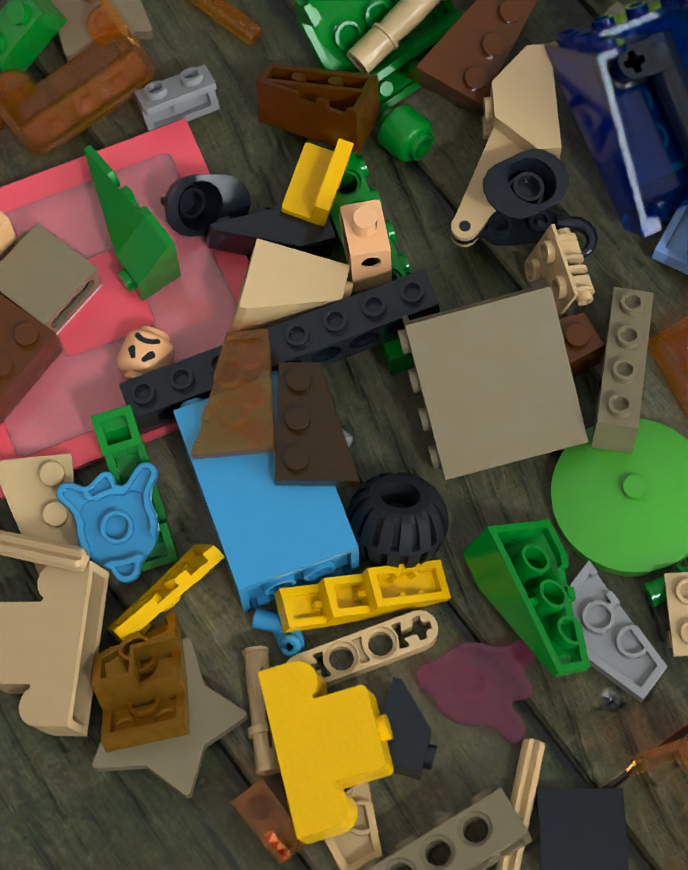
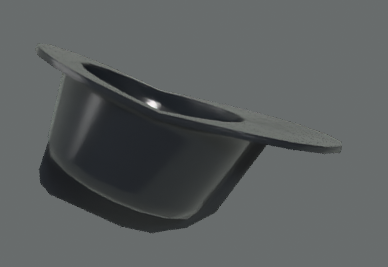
M529 149L495 164L487 171L483 179V192L488 203L497 212L508 218L515 219L528 218L552 207L565 196L569 187V175L564 164L554 154L540 149Z
M193 174L179 178L170 185L166 196L161 197V204L165 206L166 218L171 228L179 235L189 237L207 236L211 223L225 216L236 218L248 215L251 206L250 193L245 184L235 176L227 174Z

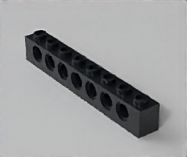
M423 269L122 382L119 386L125 404H131L141 434L143 435L175 423L173 410L180 408L184 402L193 398H202L204 400L219 395L222 389L231 385L239 384L245 386L254 383L260 376L268 372L279 371V362L321 363L323 367L398 339L397 331L405 329L402 316L408 315L409 320L439 313V303L427 273Z

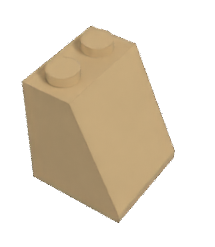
M257 238L243 278L226 343L350 297L353 288V282L347 281L350 265Z

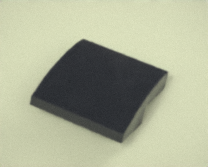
M623 788L537 789L536 804L540 870H629Z

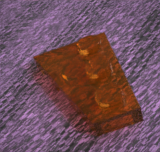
M268 329L226 332L213 377L214 384L208 404L204 407L201 417L202 425L197 441H194L191 451L193 460L276 452L270 333Z

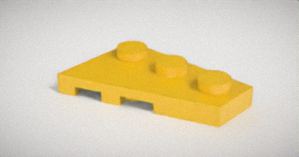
M195 543L128 607L107 630L120 642H123L137 631L144 635L151 627L149 623L161 612L165 613L171 609L187 589L201 580L225 556L215 545Z

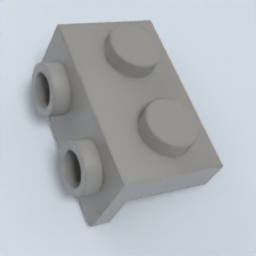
M205 64L199 67L187 68L180 74L162 81L150 82L144 88L134 91L148 132L184 118L188 122L220 109L215 92L217 85Z

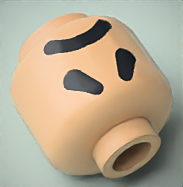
M142 326L140 330H133L127 334L118 354L116 365L125 375L124 381H128L170 365L174 358L175 350L170 343V337L166 333L154 327Z

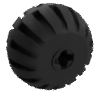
M391 472L382 473L379 476L366 480L352 496L346 512L359 547V554L378 566L386 565L398 568L399 564H404L405 568H412L418 563L420 565L425 563L440 549L447 535L449 525L447 507L437 489L428 481H424L423 478L414 474L408 476L407 473L397 472L396 474Z

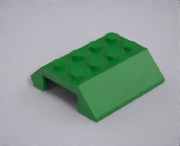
M294 0L295 19L320 69L362 73L350 62L346 53L372 28L371 26L374 22L380 23L400 0ZM441 0L419 25L398 42L399 47L396 50H392L369 73L378 75L379 115L422 87L421 84L406 76L465 12L464 10L455 9L451 0Z

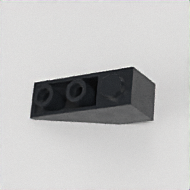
M263 207L249 215L236 218L225 216L209 225L206 245L207 248L251 256L258 238L324 258L331 255L336 235L329 217L325 227L283 213L281 207L274 209Z

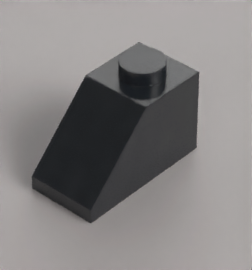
M393 677L383 713L388 717L393 734V739L387 740L394 766L393 773L420 780L423 768L427 770L432 769L437 745L430 744L432 730L402 679Z

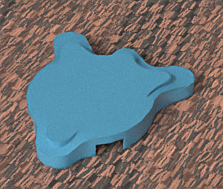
M149 462L140 463L124 485H118L114 475L104 471L88 486L66 482L57 489L58 500L68 507L74 515L76 535L80 547H83L85 552L89 553L90 558L95 563L110 570L115 578L123 583H131L139 578L142 565L154 550L159 537L158 515L152 503V492L158 480L159 471L155 465Z

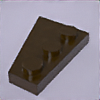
M279 362L275 484L277 486L360 487V481L321 363Z

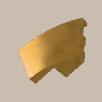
M176 612L165 615V623L147 634L142 635L137 631L119 645L111 646L94 656L92 688L103 709L101 742L106 753L189 734L186 665L180 622Z

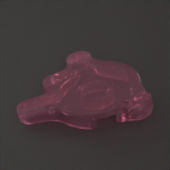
M522 639L505 647H492L483 643L471 642L459 644L455 649L447 652L436 661L423 664L417 672V684L421 690L431 696L439 711L447 719L463 726L491 728L499 733L507 742L517 744L524 739L526 726L512 708V703L518 700L525 701L532 694V687L524 670L534 659L535 654Z

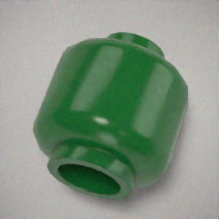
M399 105L394 109L388 108L378 119L377 140L379 145L401 162L422 159L434 143L432 123L410 105Z

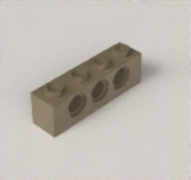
M614 287L607 317L605 346L591 444L593 448L632 453L639 428L653 292Z
M500 787L494 792L492 789H486L470 800V807L457 815L454 811L444 814L432 824L434 829L421 837L414 834L405 838L396 845L395 849L397 851L383 860L381 857L374 858L363 864L358 870H486L533 840L502 788ZM485 824L488 826L489 831L483 841L473 843L467 840L468 830L473 825ZM441 846L450 848L451 856L447 863L441 866H434L430 863V856L433 850Z

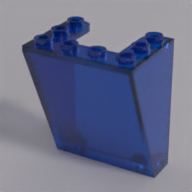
M654 0L649 3L647 1L631 3L624 7L625 12L617 16L607 14L596 17L590 21L591 26L582 30L570 28L556 34L557 40L544 44L548 58L624 230L642 237H647L661 231L660 222L669 220L668 213L688 204V164L652 80L625 90L615 89L612 86L607 61L624 53L627 50V45L642 41L661 31L670 30L688 73V0Z

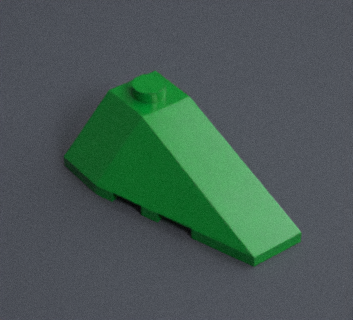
M89 145L84 148V152L120 268L116 275L128 293L135 290L141 300L144 301L182 276L175 243L145 205L140 208L133 191L127 185L120 189L118 188L121 184L113 169Z
M550 519L487 526L462 552L478 588L554 677L588 670L590 664L582 625L574 618L572 602L576 599L574 587L568 586L565 570L569 567L567 553Z

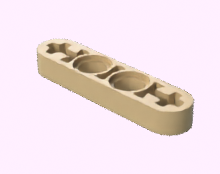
M412 611L291 657L286 663L303 661L313 668H317L318 662L315 658L322 656L324 669L328 674V677L324 679L327 687L426 651L437 640L438 624L434 616L427 611ZM419 621L422 627H430L426 631V639L420 640L417 635H411L404 638L406 647L399 648V638L394 629L400 628L402 636L412 631L414 622ZM376 635H384L390 638L393 647L388 654L378 656L370 651L369 641ZM341 649L350 652L354 658L351 667L342 671L333 668L329 662L332 653Z

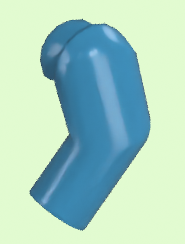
M260 608L256 609L252 628L273 633L279 650L284 656L293 657L303 651L305 641L301 631L283 633L279 613Z

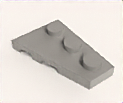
M589 560L569 585L574 587L576 599L572 602L574 618L582 625L589 664L636 700L642 702L665 672L667 665L640 628L633 624L620 606L621 602L612 590H608L597 575L598 571Z

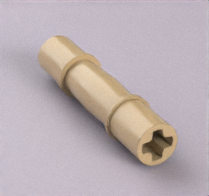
M400 0L380 23L374 22L371 26L372 28L346 53L348 59L360 72L369 74L392 50H396L399 47L398 42L419 25L441 0Z

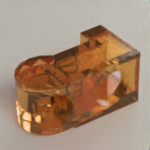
M262 778L230 802V806L242 818L280 866L308 845L296 838L291 816Z

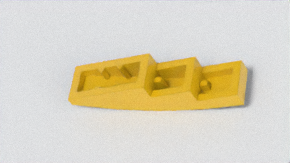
M441 559L426 561L421 565L418 563L412 568H405L404 564H399L398 568L392 566L370 567L361 574L323 578L318 584L279 588L274 593L283 633L372 619L445 602L451 598Z

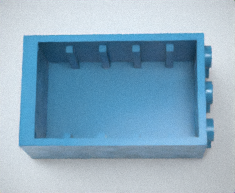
M279 371L268 372L260 376L256 382L245 386L239 384L228 386L222 389L219 395L204 400L202 398L190 399L184 402L180 408L173 410L181 442L221 552L225 556L224 560L243 613L275 602L274 593L279 588L318 584L323 578L345 576L359 572V547L336 487L277 486L275 484Z

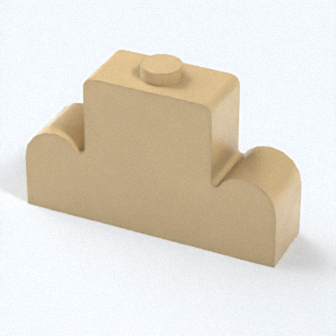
M91 560L87 562L86 569L82 572L47 565L41 571L37 581L38 591L43 597V600L40 602H0V690L7 694H23L19 703V714L26 724L53 736H87L93 696L94 656L99 653L109 572Z

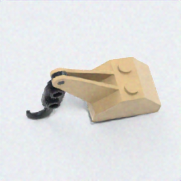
M527 45L491 82L490 97L483 98L482 137L483 139H488L458 211L452 220L450 236L452 241L460 247H469L479 238H485L489 243L496 246L538 244L549 226L555 224L557 230L569 228L571 232L577 231L585 236L586 245L581 250V254L586 258L593 253L598 241L596 229L586 219L577 216H564L547 209L528 218H508L497 212L488 203L483 192V179L487 171L495 164L529 149H540L554 154L560 160L562 146L551 45Z

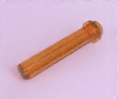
M190 0L248 45H254L262 36V27L227 0Z

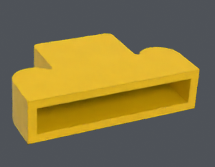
M292 661L259 671L258 677L296 838L305 844H311L350 831L356 823L358 808L354 799L345 793L344 790L390 776L394 771L387 740L393 739V734L387 715H380L375 695L364 685L354 686L327 695V683L324 677L306 662Z

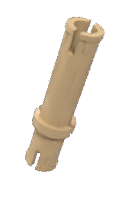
M252 646L242 650L251 726L247 730L248 737L253 739L256 764L255 773L258 776H270L281 773L258 677L259 671L270 668L269 648L267 646Z

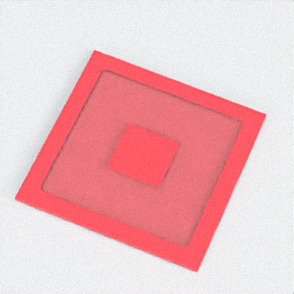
M186 118L96 151L118 177L121 184L118 188L120 189L127 185L133 191L140 208L145 205L175 243L182 276L144 301L141 300L135 290L128 293L116 275L120 268L86 155L0 187V211L9 218L16 238L24 231H30L36 223H39L96 266L102 282L99 290L57 334L62 348L61 354L0 425V460L71 453L75 471L105 459V456H102L90 416L126 405L119 386L120 383L125 382L123 379L125 375L117 367L116 361L129 332L140 330L142 326H150L166 333L170 337V343L175 350L171 364L226 344L243 278L249 263L246 255L207 248V236L189 237L179 235L169 225L165 206L161 204V197L166 196L170 185L177 179L193 174H210ZM175 422L143 434L144 443L177 431V424ZM0 486V498L2 500L5 496Z

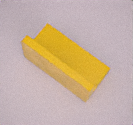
M339 138L334 151L309 142L305 143L282 203L281 211L325 227L354 143Z

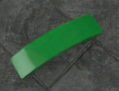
M131 404L90 416L102 456H105L109 472L114 475L118 485H124L140 463H151ZM157 482L152 492V503L158 515L159 537L154 550L143 563L141 572L179 560Z

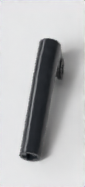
M664 30L622 48L617 55L610 58L605 64L604 76L608 84L618 90H625L652 80L688 164V73L671 31Z

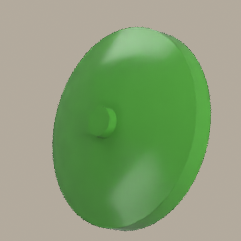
M640 418L632 453L591 447L594 425L586 429L588 442L565 448L553 472L550 486V508L553 521L560 536L579 558L586 563L590 560L595 568L610 574L625 577H642L658 574L675 567L688 557V440L666 425Z

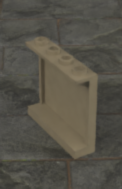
M545 278L529 282V289L421 318L409 320L408 315L402 316L405 329L397 331L403 354H412L415 368L407 369L414 393L422 392L425 406L418 408L423 431L432 430L435 444L428 446L433 469L442 468L445 480L588 442L552 289Z

